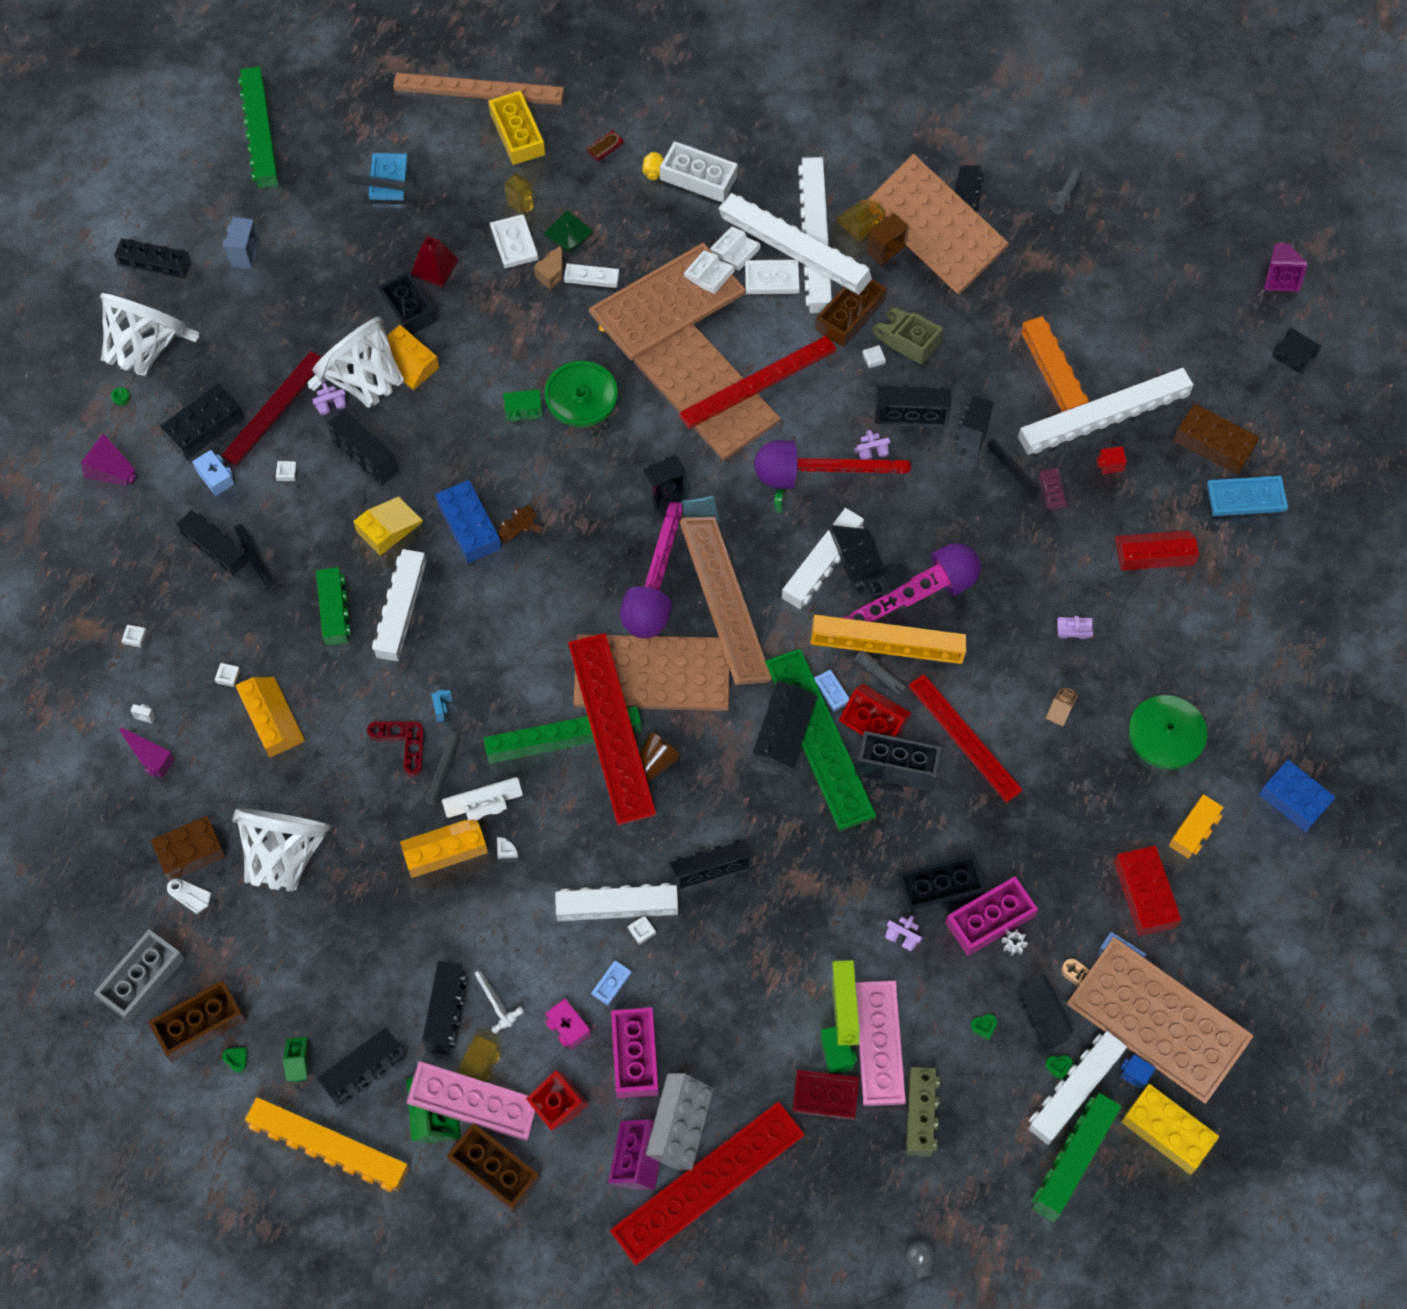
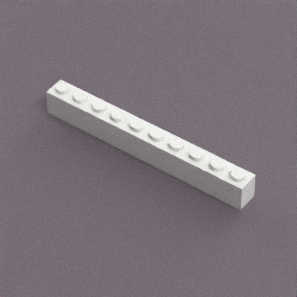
M823 157L802 158V165L798 166V174L802 176V179H799V190H803V193H800V204L804 206V208H801V218H804L802 232L810 234L815 240L823 241L828 246ZM804 266V276L808 278V280H805V291H808L806 306H809V313H820L831 301L830 278L808 266Z
M731 193L719 207L722 219L858 295L872 280L870 269L865 264H859L852 257L844 256L839 250L828 247L823 241L815 240L810 234L801 232L796 226L786 224L783 219H777L770 212L759 209L754 203H748L741 196Z
M1184 368L1022 427L1020 428L1018 438L1028 455L1036 454L1045 448L1055 447L1066 440L1071 441L1082 434L1087 435L1093 430L1106 428L1109 424L1122 422L1125 418L1138 416L1141 412L1152 411L1157 406L1170 404L1179 398H1186L1191 393L1193 383Z

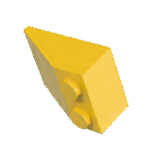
M396 497L367 510L353 522L356 532L381 556L419 526L423 520L400 497Z

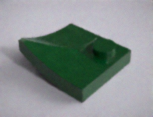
M568 210L544 232V237L567 252L578 248L593 235V230Z

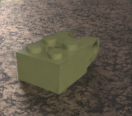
M890 307L886 314L892 324L876 323L872 327L874 335L879 340L921 365L942 342V327L914 312L910 314L895 307Z

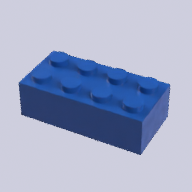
M469 480L435 494L437 506L467 564L501 549L500 538Z

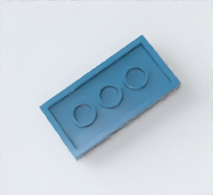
M1282 476L1208 480L1207 482L1213 516L1286 512L1288 509Z

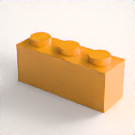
M1203 794L1171 840L1169 847L1188 859L1192 854L1197 855L1203 846L1200 844L1202 839L1207 840L1213 832L1210 829L1213 823L1217 825L1222 819L1223 815L1220 813L1224 807Z

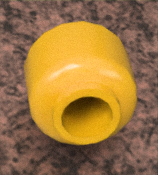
M652 152L644 157L642 172L648 176V179L657 180L660 177V166L664 161L662 155Z

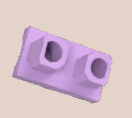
M326 383L322 384V390L317 391L320 397L312 399L314 408H317L320 415L330 412L328 404L332 402L335 403L337 410L346 407L344 389L336 391L334 386L327 388Z
M866 430V436L860 437L861 442L867 441L868 443L857 445V448H854L855 454L859 453L861 459L871 460L872 454L870 450L876 449L878 458L888 456L889 437L874 441V439L879 438V434H872L871 430Z
M1074 615V618L1058 617V637L1092 638V618H1079L1078 615Z
M913 915L909 919L901 916L899 922L903 923L905 927L890 920L887 924L888 929L885 938L896 942L900 933L907 936L902 947L913 951L923 939V937L909 930L912 928L917 931L919 925L913 922L915 918Z

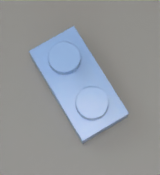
M831 670L814 678L821 694L833 712L847 705L849 697Z
M614 961L591 995L609 1006L631 976L632 971Z

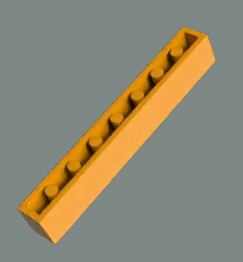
M814 615L810 644L962 664L966 653V634Z
M256 1097L245 1118L250 1130L256 1133L263 1131L268 1134V1138L276 1142L281 1139L286 1142V1146L297 1150L299 1147L305 1150L304 1153L316 1159L319 1156L324 1159V1163L335 1167L337 1164L343 1167L342 1171L350 1175L357 1173L362 1176V1180L373 1184L375 1181L381 1184L380 1188L388 1192H392V1190L399 1192L410 1169L408 1164L258 1097Z

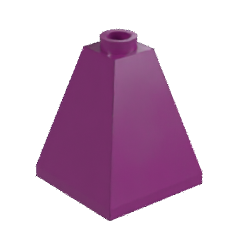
M1275 243L1264 290L1300 291L1307 262L1290 244Z
M104 434L100 436L81 462L83 477L128 486V484L132 485L137 478L135 469Z

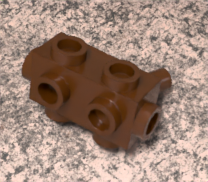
M526 505L523 509L517 508L512 513L514 517L510 521L506 518L499 525L501 529L497 534L500 540L507 544L521 530L526 533L531 529L540 533L542 527L533 523L537 515L530 505Z

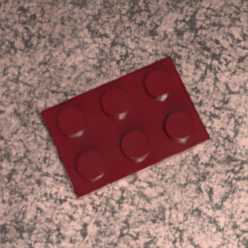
M797 1070L792 1113L855 1120L859 1077Z

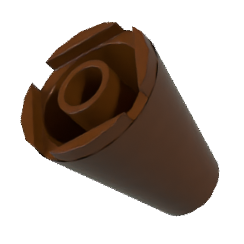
M654 732L649 734L639 753L647 783L655 779L681 757L671 745L663 741Z

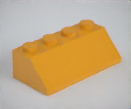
M252 677L235 685L269 758L305 742L275 677Z
M467 819L400 841L411 878L488 853L479 823L473 819Z

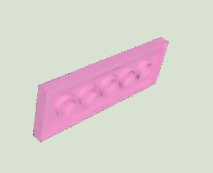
M896 981L855 982L859 1019V1055L863 1106L904 1105L906 1101Z
M420 1061L417 1064L406 1104L470 1124L474 1123L477 1126L525 1141L528 1139L535 1110L526 1100L528 1095Z

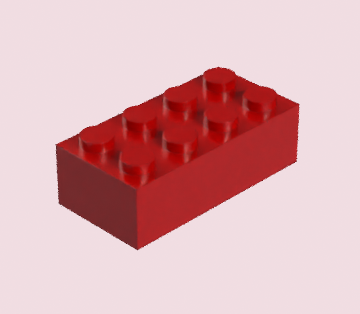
M1156 845L1117 854L1114 865L1138 937L1177 928L1181 922V917Z

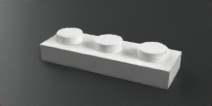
M567 264L564 282L617 288L619 269Z

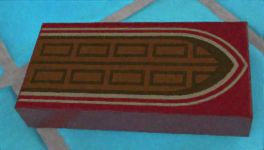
M611 130L586 149L599 162L623 145L624 140L615 131Z

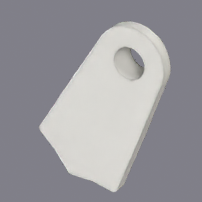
M173 879L168 883V893L194 913L199 914L202 910L209 907L211 892L181 879ZM178 884L179 888L174 890L173 886Z

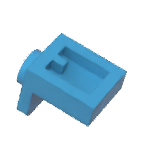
M438 690L431 695L437 722L445 721L444 714L447 713L445 703L452 701L451 690Z

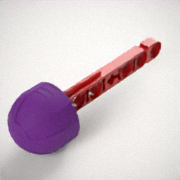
M775 440L766 443L759 449L755 457L754 468L756 475L765 485L777 489H793L797 471L904 474L911 472V462L906 460L797 458L795 441Z

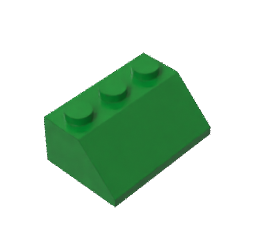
M413 1077L406 1080L408 1095ZM408 1104L412 1142L433 1143L460 1138L459 1120Z

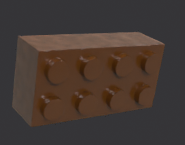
M873 279L859 295L843 286L816 317L815 330L844 348L884 303L887 288Z
M1194 403L1177 429L1173 441L1239 475L1255 450L1260 437Z
M221 980L153 1018L148 1023L166 1057L172 1063L246 1020L224 980Z
M474 1123L446 1156L451 1165L513 1214L541 1180L537 1172Z

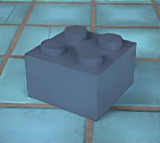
M233 217L231 224H228L227 238L223 241L226 257L229 259L231 267L252 269L260 241L254 220Z

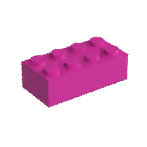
M1015 876L948 915L945 924L968 957L1004 936L1007 931H1012L1033 919L1038 908Z
M653 1008L612 1010L617 1099L659 1096Z

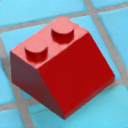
M557 1070L526 1098L527 1102L551 1131L573 1120L589 1105L568 1077Z

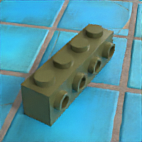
M910 1068L906 1155L931 1157L933 1151H937V1138H934V1130L938 1128V1117H934L935 1109H938L939 1096H935V1088H939L940 1078L936 1076V1069Z

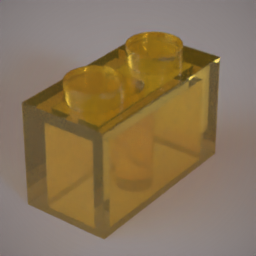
M515 173L504 183L506 200L511 208L522 215L530 211L534 206L532 184L518 173Z
M475 1035L456 1072L487 1082L491 1074L489 1070L492 1064H496L500 1057L498 1045Z

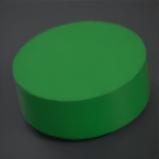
M118 387L112 391L111 399L115 405L124 406L130 401V394L126 388Z

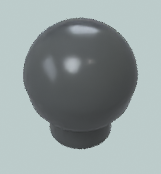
M917 1241L911 1244L906 1252V1260L909 1266L915 1270L916 1277L934 1275L932 1269L936 1261L934 1248L924 1241Z

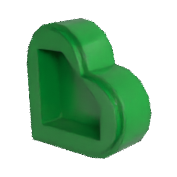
M779 489L775 494V512L782 513L785 490Z
M986 1014L983 1018L976 1017L972 1020L970 1029L976 1035L989 1041L996 1028L997 1019L992 1014Z
M246 1047L226 1049L222 1054V1059L225 1064L230 1065L235 1073H241L247 1067L248 1049Z
M1066 1055L1059 1058L1051 1056L1045 1063L1046 1070L1059 1081L1063 1080L1073 1067L1072 1059Z

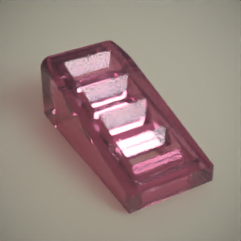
M1058 469L1041 471L1038 479L1048 510L1066 507L1067 503ZM1060 498L1058 501L1051 502V499Z

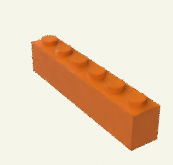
M1043 316L1023 322L1021 334L1061 411L1065 412L1089 403L1087 395L1083 394L1079 380L1073 375L1072 366L1068 365L1064 351L1060 350L1056 336H1053L1051 333L1050 324L1045 321Z

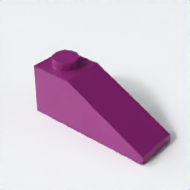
M121 727L119 731L144 767L145 773L151 777L158 776L163 778L175 760L172 753Z

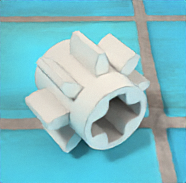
M1018 929L1012 933L1007 931V938L1004 937L1001 940L1002 943L1006 944L1003 950L1011 952V956L1016 952L1021 955L1023 952L1021 947L1025 948L1028 944L1023 941L1025 934L1021 935L1018 933Z

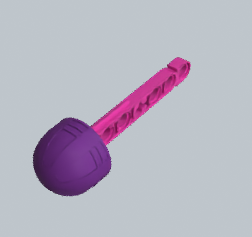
M669 502L667 515L664 518L645 587L630 588L625 592L620 610L621 623L630 634L637 638L657 636L666 627L670 618L673 605L671 600L664 593L660 592V587L682 514L681 502Z
M952 543L941 547L931 553L933 567L910 578V581L896 588V590L888 595L882 596L852 612L849 617L845 616L843 618L853 620L855 615L860 614L864 617V621L874 622L904 605L908 607L944 587L952 596H956L966 591L977 581L981 572L980 559L977 553L965 544ZM922 579L929 580L931 583L930 588L923 589L920 586V581ZM904 589H913L914 596L911 598L905 597L903 594ZM889 597L892 599L896 598V606L890 604L886 606L887 611H884V607L880 602L883 601V604H886L889 601ZM874 605L879 606L881 609V613L877 616L870 613V608Z

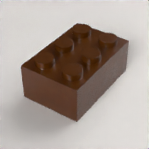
M208 816L151 839L163 872L169 882L226 858Z

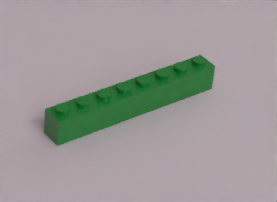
M261 67L240 69L241 77H238L239 86L243 88V90H240L241 100L245 102L242 104L243 114L247 116L244 117L245 127H248V130L245 131L247 141H250V144H247L249 155L252 154V158H249L250 166L254 168V171L251 172L252 180L257 183L258 189L278 186Z
M637 706L627 708L633 733H642ZM588 716L483 737L489 764L594 743Z

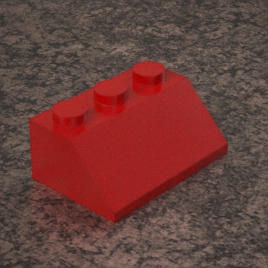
M862 683L855 688L839 721L862 736L864 731L898 738L912 713Z

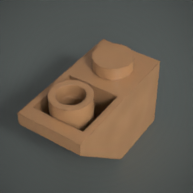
M560 246L552 250L545 259L539 261L534 267L535 278L549 289L553 288L563 279V255Z
M1061 687L1045 719L1064 726L1079 695L1075 694V691L1070 688Z

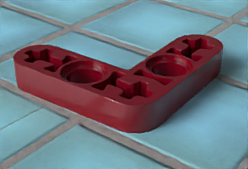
M376 721L368 725L367 734L373 741H405V773L409 777H417L421 774L424 729L419 722ZM398 727L401 729L400 734L396 736L390 734L392 728ZM375 728H378V729H379V732H377V735H374V734H373V731H375ZM414 728L418 729V732H416L417 740L413 739L412 731H414ZM412 745L419 747V751L414 754L408 750ZM411 759H415L416 768H414V771H411L409 768L412 766Z

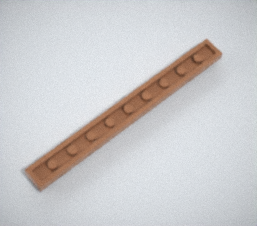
M396 73L393 86L394 91L495 99L521 91L526 102L562 105L564 93L563 87Z

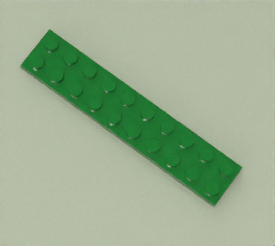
M801 648L766 660L765 663L774 686L777 681L795 685L818 697L802 749L839 832L875 819L876 814L859 777L855 775L856 770Z

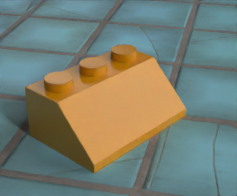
M401 325L387 335L394 360L405 379L403 382L412 390L439 369L437 356Z

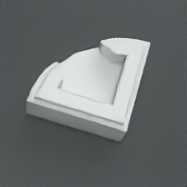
M497 837L498 858H518L515 846L507 839Z

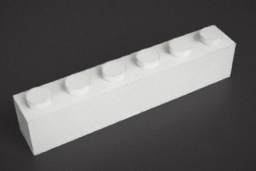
M847 508L843 510L833 523V525L865 529L863 527L864 519ZM829 530L782 589V599L800 610L804 605L807 606L813 597L812 594L820 590L823 585L822 581L825 577L828 578L832 574L834 565L841 562Z
M402 549L401 556L398 555L397 570L393 572L391 579L393 583L392 588L388 589L387 605L383 606L382 622L378 623L377 627L378 637L374 639L372 645L376 658L399 662L427 562L425 553Z
M670 883L653 887L649 884L634 888L625 885L616 889L601 887L597 890L581 888L578 891L561 889L560 892H555L557 921L678 915L677 885Z
M1108 1031L1103 1036L1099 1034L1092 1043L1095 1045L1091 1051L1087 1049L1080 1057V1060H1082L1078 1067L1074 1065L1067 1073L1070 1076L1067 1081L1061 1080L1054 1089L1057 1091L1052 1098L1049 1095L1042 1104L1044 1109L1040 1113L1036 1111L1029 1121L1032 1124L1029 1130L1047 1145L1052 1142L1127 1048L1126 1045Z

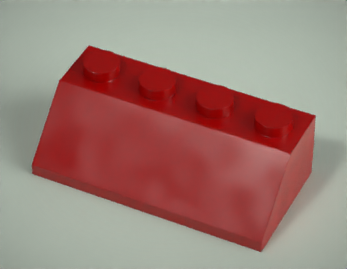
M1189 530L1115 536L1121 571L1195 565L1199 557L1196 537Z

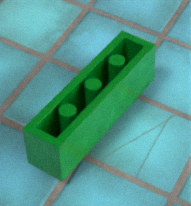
M339 567L316 570L322 637L325 646L348 643V636L351 635L350 625L346 624V619L349 618L348 607H344V602H347L346 590H343L342 585L346 584L345 576L340 573Z

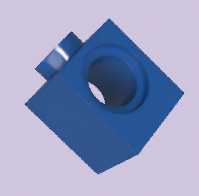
M1133 1055L1130 1060L1126 1058L1120 1069L1123 1070V1073L1120 1077L1143 1090L1156 1067Z

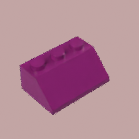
M620 1121L608 1184L637 1190H655L660 1162L645 1155L654 1125L653 1121Z

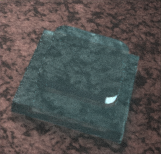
M714 496L681 501L684 518L715 517L717 524L720 523Z

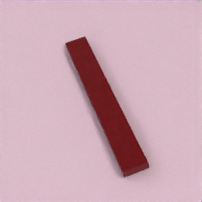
M312 351L307 354L222 453L221 456L224 460L236 467L242 462L308 384L307 382L315 376L313 368L322 358L321 356Z

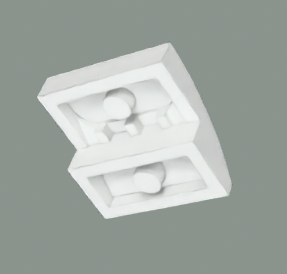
M731 227L710 248V251L718 255V258L723 262L733 265L735 269L740 270L745 265V261H749L761 249L760 243L747 238L745 232Z
M703 251L684 272V276L699 287L715 294L735 270L733 265L719 261L718 255Z

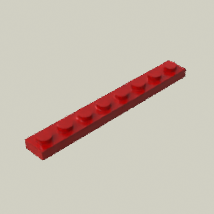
M924 674L909 684L908 688L1006 804L1022 793L1021 787Z

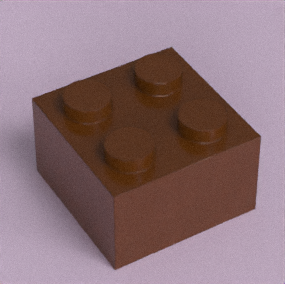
M895 213L885 217L877 227H873L869 231L866 254L880 266L885 264L906 247L905 243L907 242L909 225Z

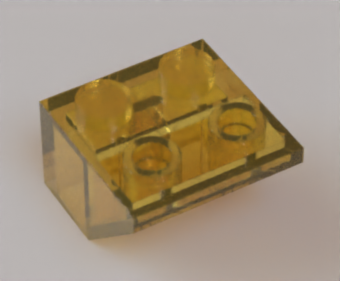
M860 200L836 217L835 220L860 242L868 236L871 228L877 227L886 216V210L875 200Z

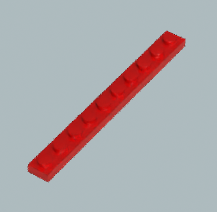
M824 336L679 412V417L688 429H691L835 353L837 348L827 336Z

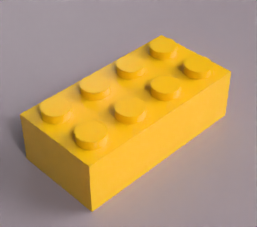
M518 91L489 100L490 115L512 165L544 156V141L522 92Z
M1150 1084L1121 1121L1190 1175L1197 1169L1219 1138L1217 1134Z

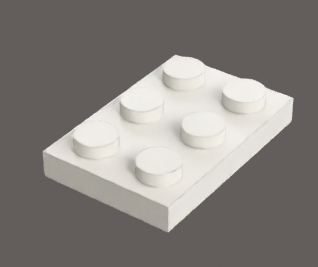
M524 214L490 223L504 269L538 260Z
M745 261L746 294L799 293L798 261Z

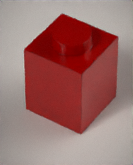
M1123 446L1101 449L1099 457H1097V466L1101 468L1102 474L1124 472L1127 461Z

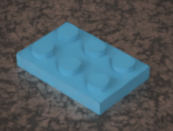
M373 153L371 178L372 176L373 178L375 176V179L376 177L377 179L378 177L379 179L384 178V180L388 178V181L390 178V181L391 179L392 181L396 179V182L397 180H401V182L403 180V183L405 180L406 183L407 154ZM369 186V200H404L405 191Z

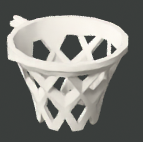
M105 293L100 295L103 304V348L101 361H105L107 364L113 365L117 360L121 369L129 371L134 366L136 374L146 376L154 360L174 337H183L193 342H196L199 338V332L185 327L186 324L170 315ZM107 316H108L109 323H110L109 327H108V323H107V320H106V319H107ZM127 317L130 327L122 331L119 324ZM151 329L155 330L154 335L143 339V334ZM111 338H113V342H114V345H113L112 348H111V346H110V345H111ZM133 344L134 351L126 358L125 351Z
M379 316L371 319L330 349L314 366L313 373L315 376L307 382L309 384L308 387L315 391L322 383L330 381L354 395L368 408L380 402L378 395L389 396L393 392L392 385L400 386L405 379L391 352L383 326L384 320ZM369 346L372 348L371 359L369 353ZM362 352H363V359L359 358V355H360ZM351 364H353L354 374H349L347 369ZM373 374L377 377L378 385L374 384ZM334 378L342 380L343 383L336 381ZM356 386L360 387L363 393L359 389H357Z
M236 808L232 822L238 823L244 854V882H251V885L254 886L268 883L269 888L279 890L281 886L286 887L287 891L296 890L306 864L327 832L331 831L332 826L323 822L291 815ZM255 828H261V829H262V831L259 833V835H258L257 832L255 831ZM283 833H288V834H293V835H292L290 838H288L287 840H285V838H284V836H283ZM266 835L268 839L263 843L262 840Z

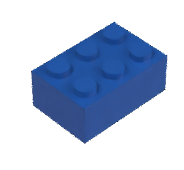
M1289 760L1265 784L1259 794L1305 832L1313 826L1336 798Z

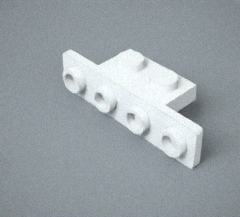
M515 777L444 798L442 803L447 818L466 813L468 820H478L488 814L501 813L507 809L506 800L520 797L523 794L519 780Z

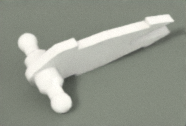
M477 971L475 975L494 1006V1010L501 1018L498 1024L491 1028V1031L498 1033L502 1028L505 1029L506 1027L513 1026L516 1018L523 1014V1008L518 1007L514 1012L507 1013L482 972L479 973Z

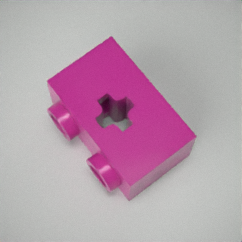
M563 999L545 1013L546 1025L551 1031L555 1030L559 1034L557 1038L564 1047L568 1046L570 1050H573L591 1036L590 1029L566 999ZM563 1024H570V1028H567L566 1026L563 1027Z

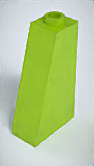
M853 960L833 961L832 995L838 1045H859V1019Z

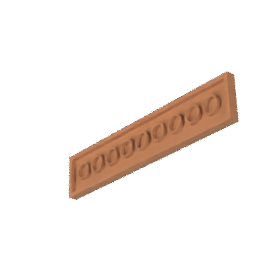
M682 518L680 525L735 685L769 683L772 678L766 666L762 649L716 518Z

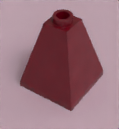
M427 236L419 249L411 275L443 288L458 263V258L440 240Z

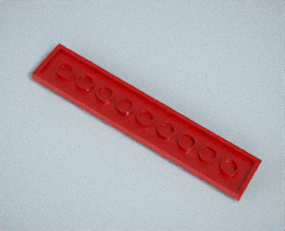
M606 633L568 642V647L617 826L654 817L656 812Z
M777 1102L693 1166L692 1170L685 1172L613 1227L610 1233L636 1267L801 1140L805 1134L783 1106Z

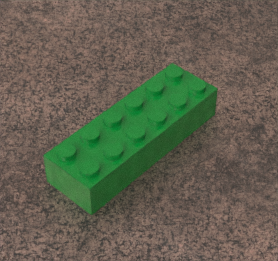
M1101 1093L1096 1098L1091 1097L1083 1110V1113L1086 1115L1082 1114L1073 1128V1131L1076 1133L1071 1132L1062 1147L1065 1151L1061 1150L1052 1164L1055 1170L1053 1168L1049 1170L1042 1182L1045 1187L1040 1186L1031 1202L1035 1203L1032 1210L1055 1223L1121 1109V1105Z

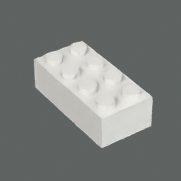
M674 141L660 166V180L724 202L737 178L738 164Z

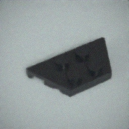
M832 525L828 529L856 595L861 593L866 587L863 580L876 573L883 563L869 529Z

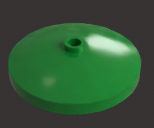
M574 361L557 368L546 382L545 402L548 410L558 421L569 426L589 427L596 425L609 417L617 403V385L613 376L604 367L593 362Z
M1160 695L1145 700L1135 709L1129 722L1128 736L1132 748L1146 763L1157 768L1174 770L1190 765L1201 755L1207 742V726L1198 709L1188 701L1176 696Z

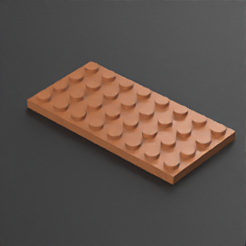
M914 154L864 203L881 222L885 217L895 213L909 225L906 246L958 296L1009 246V243Z
M704 243L589 308V313L631 361L670 339L673 335L680 333L687 326H692L746 293V289L733 275L726 280L715 294L699 287L684 276V272L703 251L712 253Z
M694 325L687 326L680 333L673 335L670 339L634 359L637 367L678 412L744 379ZM757 393L693 428L718 456L725 461L779 424L781 418Z
M577 635V640L594 635ZM606 635L626 708L637 706L638 709L728 711L729 665L720 638L664 636L637 638L635 636ZM575 672L573 705L574 708H585Z
M1113 937L1067 1002L1068 1006L1103 1031L1111 1033L1126 1045L1128 1049L1156 1067L1157 1070L1205 1104L1254 1037L1253 1034L1115 937Z

